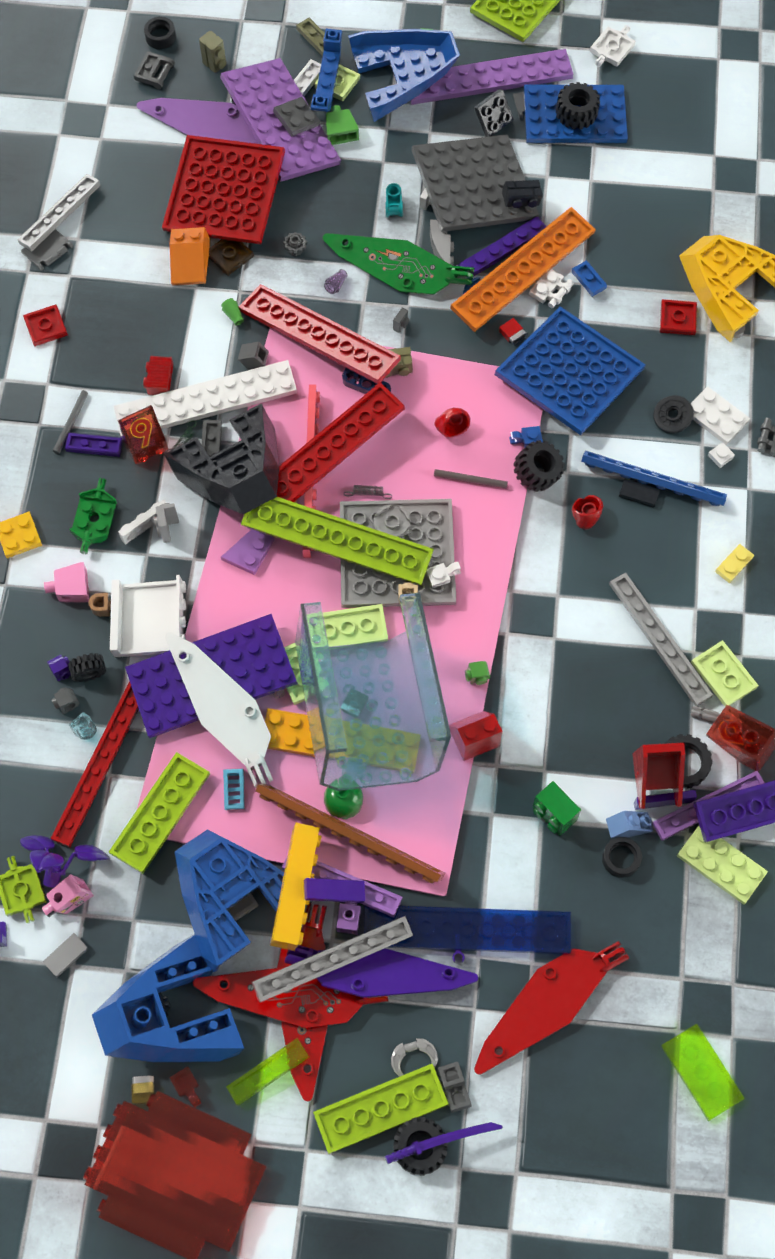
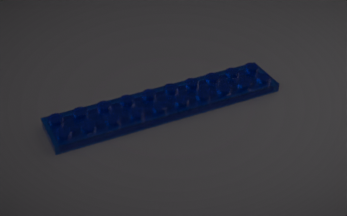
M365 905L364 933L404 916L407 919L413 936L386 948L571 954V912L399 906L395 917H391Z

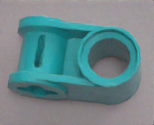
M391 183L386 187V217H389V215H400V217H403L402 192L400 185L397 183Z

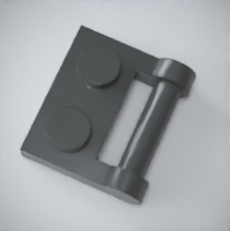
M147 51L134 74V79L161 90L164 85L163 82L169 70L174 67L175 62L171 58ZM163 64L164 67L158 78H154L160 65Z

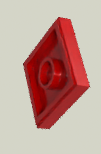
M662 299L660 333L695 335L697 302Z
M57 304L23 315L34 347L68 336Z

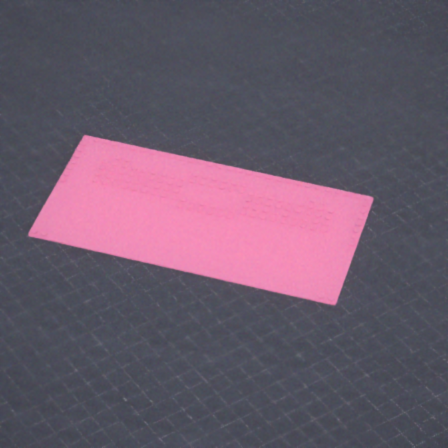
M270 328L265 343V348L269 351L265 366L288 360L297 389V394L262 403L275 428L280 466L307 443L309 384H316L317 392H320V403L316 405L320 409L319 419H316V424H319V432L365 394L343 384L342 374L346 368L345 366ZM383 346L387 349H394L392 347ZM411 351L413 373H409L407 376L391 375L383 379V381L390 384L391 393L405 405V410L314 485L313 489H317V500H313V506H316L318 511L340 518L341 501L452 499L454 561L458 562L461 567V573L455 575L456 605L414 606L412 608H404L402 606L383 607L388 642L314 653L330 687L329 691L296 705L293 704L286 688L255 700L264 721L267 708L422 735L415 774L267 749L264 759L273 781L270 782L263 766H260L266 784L329 815L331 814L324 805V792L327 786L333 780L339 778H349L355 781L363 793V804L360 812L348 819L335 818L445 872V875L441 881L432 884L422 879V874H412L404 870L405 866L402 864L394 865L385 860L386 856L371 854L367 851L368 847L353 845L349 842L350 838L335 836L331 833L332 829L325 827L324 829H319L318 835H322L320 846L316 847L315 854H318L317 861L364 881L444 897L448 890L474 759L473 757L463 761L448 725L480 713L484 709L489 679L487 683L482 685L470 684V681H466L465 670H467L469 663L486 661L489 674H491L527 493V486H522L520 484L521 480H517V473H514L516 467L513 466L516 456L525 447L523 443L510 444L509 437H511L510 433L513 431L521 433V428L540 426L543 409L495 376V370L499 366ZM368 381L362 383V386L365 388H369L372 385ZM255 404V405H252V406H248L247 410H249V409H251V408H253V407H255V406H257V405H259V404ZM449 408H462L470 415L469 428L458 436L445 437L436 429L434 425L435 419ZM438 469L508 481L507 489L435 477L434 471ZM354 485L383 487L382 496L379 495L377 488V496L374 495L372 488V495H369L367 488L366 495H364L361 486V495L358 494L356 487L355 495L352 493ZM305 493L294 503L304 506ZM220 506L185 633L187 641L192 643L272 613L284 647L305 638L311 647L306 615L357 608L341 607V559L318 551H311V558H303V546L276 537L255 575L222 561L221 556L251 529L241 526L244 514ZM350 689L368 696L367 704L361 715L359 714L356 719L340 710ZM200 720L157 736L137 809L176 752L210 772L209 777L166 840L186 844L208 829L261 856L267 861L284 864L288 855L295 823L317 827L313 824L314 820L307 818L304 820L297 817L294 810L286 811L279 808L276 801L268 802L259 797L260 793L255 791L256 788L246 766L202 726ZM244 769L245 809L224 810L223 770ZM252 769L256 777L257 783L261 784V781L257 775L256 770ZM228 776V780L240 779L239 776ZM240 783L228 784V788L240 787ZM240 791L228 792V796L240 795ZM240 799L229 800V804L240 803Z

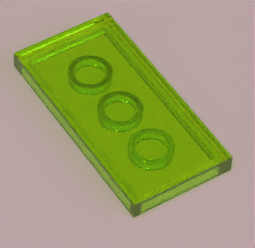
M698 1024L693 1025L661 1045L707 1121L712 1120L745 1099Z

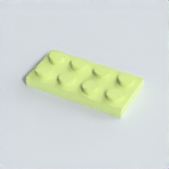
M382 604L306 615L313 653L388 642Z
M700 826L696 828L677 855L678 858L743 905L746 904L768 872L722 838L704 842Z

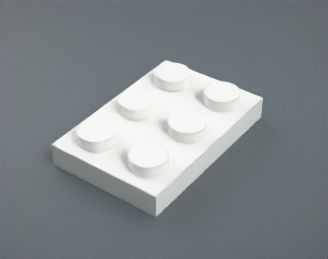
M708 386L691 403L694 411L692 420L725 445L750 420L747 415Z

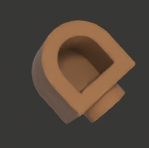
M96 593L90 597L89 606L94 615L99 617L110 616L111 599L108 593Z

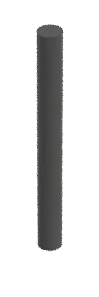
M85 390L81 391L53 449L55 454H60L68 433H70L88 396V392Z
M438 469L434 471L435 477L507 489L508 481Z

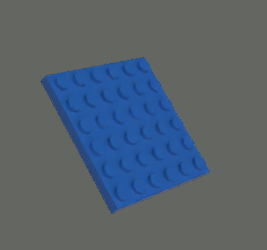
M560 306L495 370L494 375L573 431L582 435L644 370L645 364Z

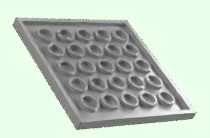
M452 499L340 502V518L374 529L373 519L375 513L381 507L386 505L403 507L410 516V529L408 534L402 539L434 549L428 568L444 563L445 567H448L455 562ZM341 559L342 608L364 607L382 604L383 607L401 606L398 601L399 584L411 582ZM426 573L422 586L418 585V600L415 606L456 605L455 575L450 577V583L432 588Z

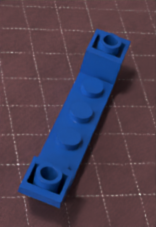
M328 28L325 30L323 58L316 94H313L311 110L325 112L331 110L341 55L342 30Z

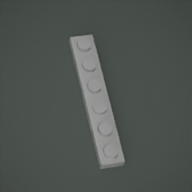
M86 174L17 239L19 244L33 251L101 186L100 181Z

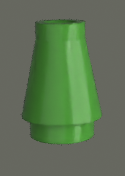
M233 298L225 300L221 304L222 311L235 326L243 323L244 319L237 301H234Z

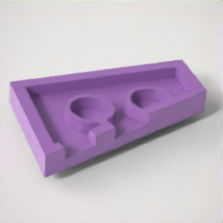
M251 529L221 556V560L255 575L276 537Z

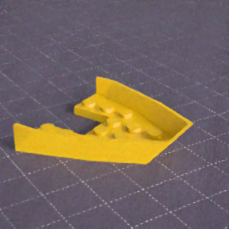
M722 235L703 236L679 255L693 291L716 330L729 342L733 340L735 332L755 317L759 311L735 289L755 272L775 288V255L756 246Z

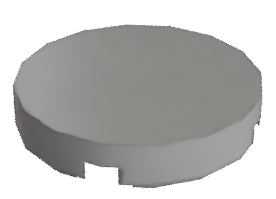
M386 505L375 513L373 527L375 530L403 538L410 529V516L401 506Z

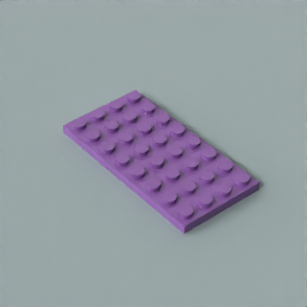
M281 58L221 73L220 78L258 144L285 148V155L279 174L280 182L340 165L341 159L330 140L327 139V135L320 124L315 128L291 137L274 114V107L303 97Z

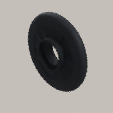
M672 395L658 402L654 409L653 418L657 427L662 431L678 433L685 430L691 424L694 411L687 399ZM676 410L679 414L676 418H670L668 416L669 412Z

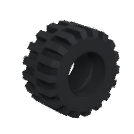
M576 82V84L570 83L569 86L565 85L558 94L556 106L557 119H560V123L565 124L568 128L570 126L572 129H583V127L587 128L590 124L592 125L597 119L600 105V95H597L598 91L593 90L591 85L587 86V83L580 84V82Z
M541 440L533 441L516 456V461L513 464L516 467L514 469V473H517L516 478L521 480L520 484L522 486L526 485L529 490L533 488L535 492H538L539 490L544 491L557 482L562 477L561 475L564 473L563 467H565V462H562L564 458L559 454V449L556 450L553 444L549 445L547 441L541 442ZM534 460L543 466L544 472L535 466Z
M425 1117L412 1118V1120H407L397 1130L393 1144L394 1152L406 1148L409 1139L417 1133H423L433 1138L443 1135L445 1132H443L439 1124L437 1125L431 1119L428 1120ZM448 1143L433 1147L432 1154L424 1160L415 1159L410 1155L399 1159L397 1162L402 1169L410 1172V1174L420 1176L431 1174L444 1162Z

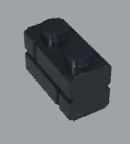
M539 180L505 181L502 189L505 206L513 208L521 206L534 208L539 206L543 197Z

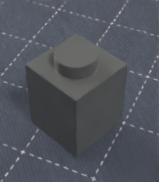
M260 342L242 344L238 361L247 369L263 367L266 364L269 351Z

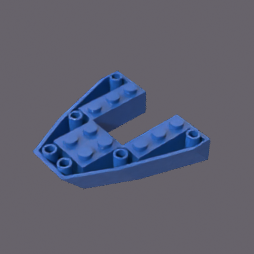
M195 934L172 947L127 980L92 1014L105 1056L148 1062H220L237 1056L242 1052L244 1046L230 1008L173 1028L169 1026L158 993L191 983L196 978L211 976L213 973L201 955Z

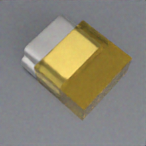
M154 1076L133 1077L131 1084L132 1104L155 1103Z

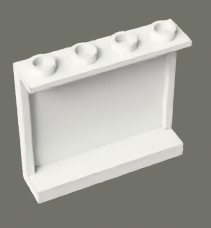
M176 575V580L134 584H122L120 580H112L110 651L114 657L154 655L170 651L165 639L166 634L169 632L186 640L185 634H183V628L186 627V619L183 616V610H186V601L183 599V593H186V583L182 581L180 575Z

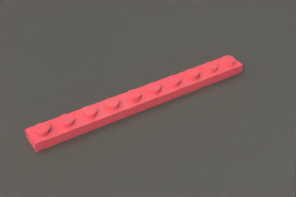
M309 384L307 442L319 433V424H316V419H319L320 409L316 405L320 403V392H317L316 384ZM311 487L305 492L304 506L316 510V506H313V500H317V489ZM303 547V558H311V551L315 550Z

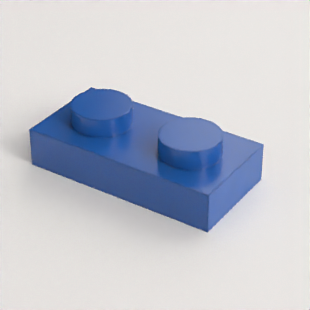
M587 260L572 268V274L592 297L607 288V284Z

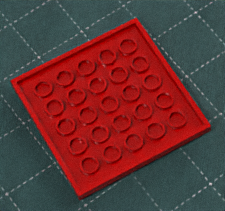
M187 135L164 217L163 231L171 232V229L205 227L211 238L261 244L285 155V148Z

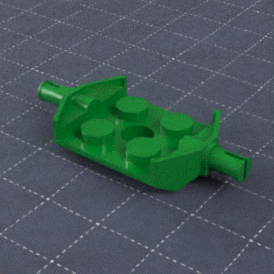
M99 478L96 489L79 493L80 500L72 528L69 530L74 537L82 541L81 554H88L89 545L101 543L108 539L117 502L113 496L104 490L107 482L104 478ZM94 515L99 516L98 521H96V522H91V521H90V518H91L92 516H94Z

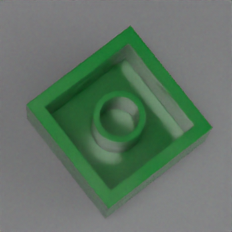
M554 781L535 796L532 807L534 814L539 819L543 818L548 823L547 827L554 834L557 833L559 836L578 820L581 809Z

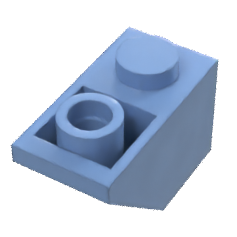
M622 811L606 818L611 838H628L653 832L652 821L648 812Z

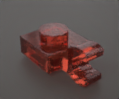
M188 1066L170 1077L180 1097L187 1095L194 1108L201 1104L199 1097L194 1091L199 1084Z

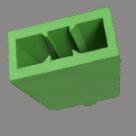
M339 105L332 106L331 112L326 114L327 139L330 140L332 145L359 140V128L350 110H341Z

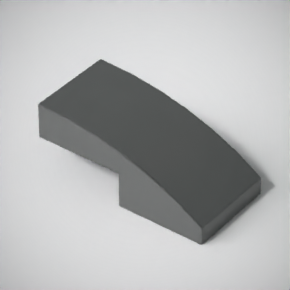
M454 1062L438 1067L451 1113L472 1107L459 1063Z

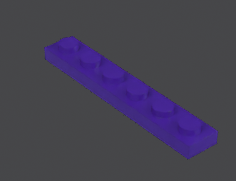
M537 216L456 266L473 267L474 273L472 274L474 277L520 249L547 226Z

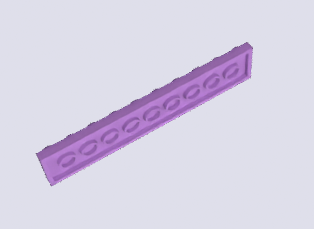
M566 49L451 67L444 77L410 101L411 105L495 92L498 89L507 90L524 87V85H538L573 79V71Z

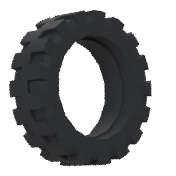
M679 734L677 737H671L664 744L684 743L685 747L694 750L701 760V768L696 774L684 776L683 787L689 789L695 785H700L708 776L713 762L711 759L712 754L710 750L708 751L707 744L705 742L702 743L700 738H694L690 734L686 736Z

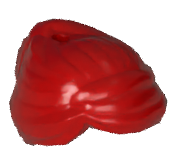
M453 407L445 410L435 419L434 425L445 437H455L467 431L471 418L462 408Z
M588 495L584 499L578 498L572 506V515L579 528L590 529L596 524L602 514L603 502L601 498L595 495Z

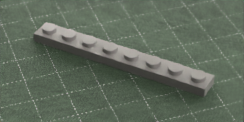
M627 573L610 581L609 585L693 704L698 706L712 698L713 694Z
M404 916L252 982L259 1002H262L413 936Z

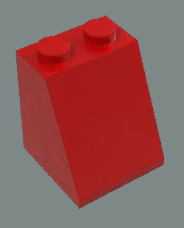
M482 711L448 725L463 761L500 747L503 731L493 713Z

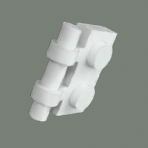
M550 269L532 287L529 295L542 304L549 300L548 306L554 308L555 305H559L562 301V297L571 291L574 282L569 279L566 283H562L564 276ZM556 289L559 290V291L557 292V294H556V293L553 294V292H554Z

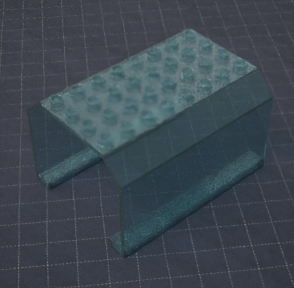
M420 593L400 595L399 600L406 629L405 632L388 641L332 647L328 645L321 602L300 604L295 645L319 785L341 791L418 782L440 771L451 739V733Z

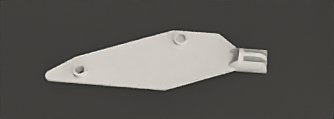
M172 632L167 633L165 639L201 725L246 766L255 788H257L258 783L252 769L256 770L261 784H266L260 766H263L270 782L273 781L264 759L271 735L256 700L195 644ZM182 654H187L185 659L180 658Z

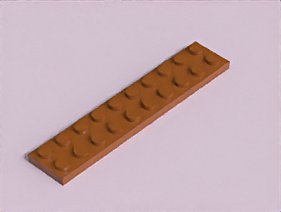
M258 784L255 790L260 793L259 797L268 802L276 801L279 808L286 811L294 810L297 817L304 820L306 818L312 819L315 826L322 829L324 827L332 829L331 833L340 838L342 836L350 838L349 842L358 847L360 845L368 847L367 851L376 856L384 855L386 856L385 860L394 865L402 864L405 866L404 870L412 874L420 873L423 875L422 879L432 884L441 881L445 875V872L269 784Z

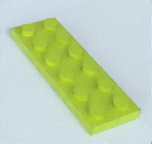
M176 752L109 850V854L144 874L209 777L210 772Z
M429 1064L313 1113L327 1152L331 1154L404 1124L407 1120L410 1121L412 1118L421 1117L449 1104L434 1066Z

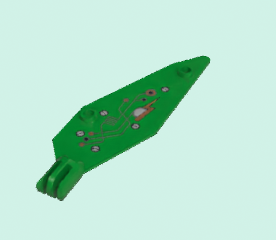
M330 233L323 235L325 243L339 257L400 292L434 295L449 284L472 285L473 267L453 266L408 240Z

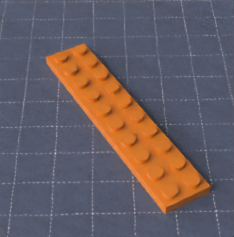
M570 207L453 302L450 309L474 332L477 331L592 236L596 229L575 209Z

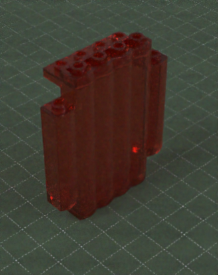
M157 1091L156 1095L151 1093L146 1106L150 1107L148 1111L126 1101L122 1105L118 1103L112 1115L116 1117L113 1125L108 1124L103 1134L106 1140L103 1146L98 1145L93 1155L96 1161L93 1167L88 1166L83 1176V1179L86 1180L84 1185L108 1196L107 1200L102 1199L97 1209V1212L100 1213L98 1218L187 1259H197L205 1241L230 1252L266 1169L265 1165L243 1155L252 1134Z

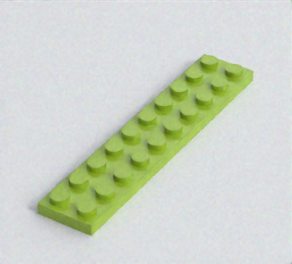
M279 497L245 513L241 522V526L422 586L434 551L432 548Z

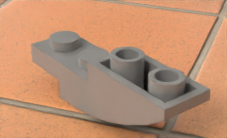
M430 220V240L434 255L453 265L454 256H450V252H454V242H451V235L447 234V231L441 232L437 220Z

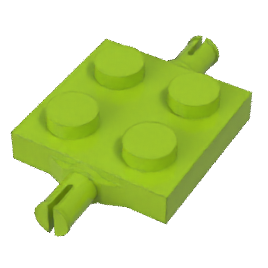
M11 856V859L8 857L7 861L10 870L0 875V897L5 914L8 917L16 913H23L26 923L33 922L34 918L31 909L47 902L39 875L32 864L24 867L17 866L15 856Z

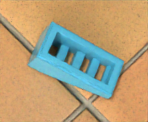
M244 769L223 770L224 810L245 809ZM228 776H239L240 779L228 780ZM240 783V787L228 788V784ZM240 791V795L228 796V792ZM240 799V803L229 804V800Z

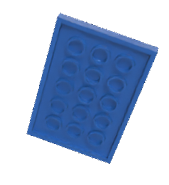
M524 85L526 143H627L624 85H591L593 90L598 91L597 95H600V105L597 119L592 125L590 124L587 128L583 127V129H572L570 126L568 128L565 124L560 123V119H557L556 106L558 94L565 85Z

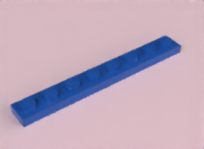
M586 450L581 460L588 467L595 468L596 466L603 468L604 472L619 473L623 478H635L642 484L651 483L659 489L666 490L667 488L673 490L675 494H686L697 501L706 500L713 506H724L727 498L725 493Z

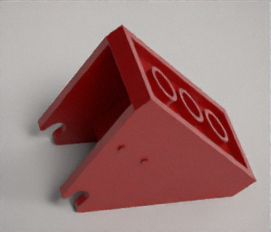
M684 743L642 745L632 753L639 808L645 809L646 790L673 789L675 806L682 807L685 768Z

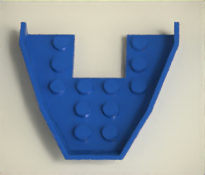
M426 29L362 31L348 36L358 73L391 65L397 83L365 93L374 122L419 96L444 77L460 56L452 31Z
M207 829L177 849L175 857L182 897L201 955L215 973L220 965L251 943L227 909L258 888L277 912L284 872L261 856Z

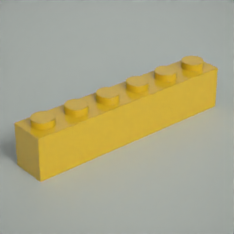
M297 822L293 827L270 946L295 951L297 946L302 944L304 933L300 931L301 926L305 925L307 913L304 912L305 905H309L310 900H305L304 879L314 878L315 876L311 872L312 867L317 864L318 854H315L316 847L320 846L322 835H318L319 827Z

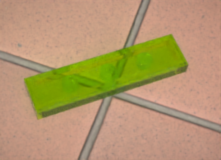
M296 1038L226 1086L236 1105L239 1106L309 1058V1055L299 1039Z

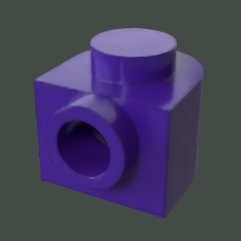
M60 654L47 661L57 681L71 676L68 665L69 660L66 656L62 657Z

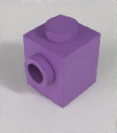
M354 902L340 903L336 927L337 932L358 934L361 906H357V903Z

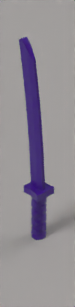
M489 1122L439 1135L421 1142L415 1141L409 1147L386 1155L385 1160L387 1164H390L411 1154H421L423 1150L444 1143L500 1130L503 1126Z

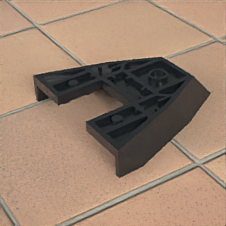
M262 403L229 420L241 441L209 457L196 437L165 453L164 455L177 480L212 502L241 514H245L276 498L279 477L275 428Z

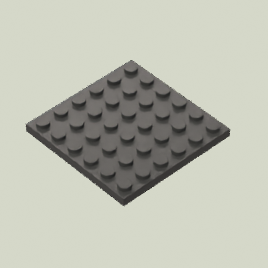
M508 134L412 146V153L441 232L528 221L537 216L539 217L536 207L521 206L513 208L505 206L502 195L505 181H525Z

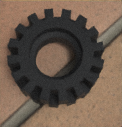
M89 653V655L83 654L81 657L77 656V659L73 658L68 664L71 678L76 682H83V680L86 682L90 679L95 680L96 677L100 678L101 675L106 673L103 656L98 653L94 655L93 653Z

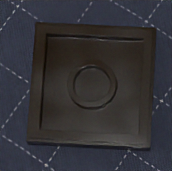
M221 239L209 248V259L227 276L254 257V253L243 242Z

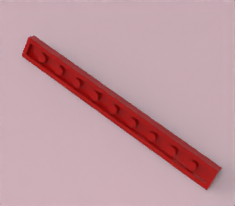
M130 681L50 838L54 842L69 848L71 847L139 710Z

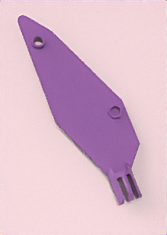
M157 98L137 103L139 110L186 135L258 144L238 107L232 103Z

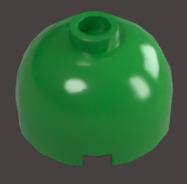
M339 778L333 780L327 786L324 792V805L331 816L348 819L354 817L362 808L363 793L355 781L349 778Z

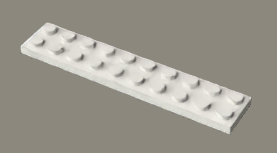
M286 360L115 405L114 410L120 436L122 439L134 437L131 434L130 428L132 423L140 418H146L151 422V432L192 420H199L297 394V389L289 361ZM139 424L137 431L143 432L146 428L145 425Z

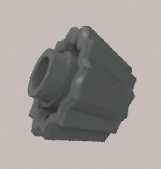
M294 232L284 237L285 241L283 244L289 254L298 256L304 252L307 245L306 236H302V233Z

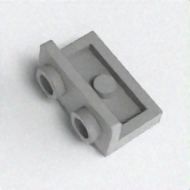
M164 503L156 506L157 517H154V523L158 537L162 536L163 542L166 543L171 542L168 525L179 523L174 503Z

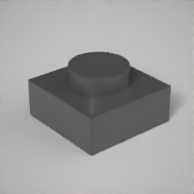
M403 307L393 319V330L398 333L409 323L408 310Z

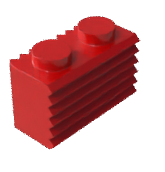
M150 356V362H146V372L148 375L144 377L143 387L146 388L148 395H157L170 391L174 366L172 357Z

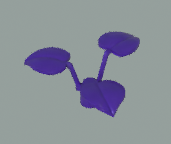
M39 835L20 839L21 846L31 850L30 861L37 873L45 870L43 884L47 887L55 888L60 883L61 875H65L74 857L84 861L110 860V857L100 848L92 845H80L75 847V852L71 854L65 866L61 869V865L64 864L63 857L58 854L49 853L48 849L55 847L51 839Z

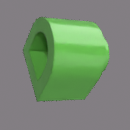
M487 662L469 663L467 670H465L466 681H470V684L476 683V685L487 683V680L490 679Z

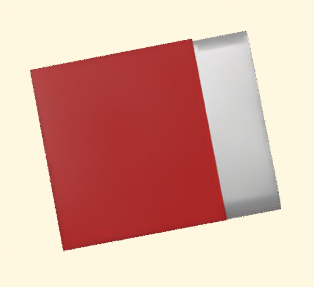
M514 318L499 327V332L508 342L511 341L513 345L524 339L527 334Z

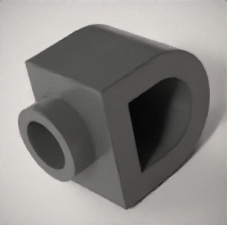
M67 687L58 690L54 694L55 698L51 699L56 710L60 708L62 714L74 710L79 705L73 689Z

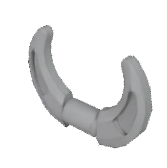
M417 1038L414 1042L404 1045L403 1043L399 1044L391 1056V1066L394 1072L399 1077L404 1075L401 1071L400 1063L406 1055L405 1052L418 1049L430 1057L431 1064L435 1068L438 1060L435 1047L429 1041Z

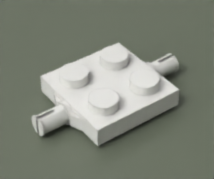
M625 25L621 31L614 30L608 26L590 47V53L599 57L595 61L596 66L600 67L604 61H607L618 67L632 50L636 41L626 35L631 30L628 25Z

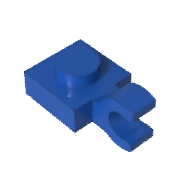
M540 426L521 428V433L513 431L510 433L511 437H509L510 444L523 443L524 447L533 441L541 440L543 442Z

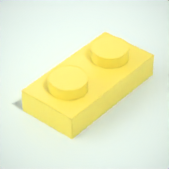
M739 544L718 566L715 572L728 583H731L753 559L754 554Z

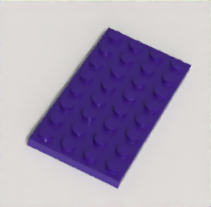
M272 613L192 642L254 699L298 684ZM171 651L125 667L149 739L199 721ZM182 654L180 658L185 659L187 654Z

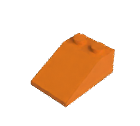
M205 227L171 229L169 245L172 286L206 284L210 238Z

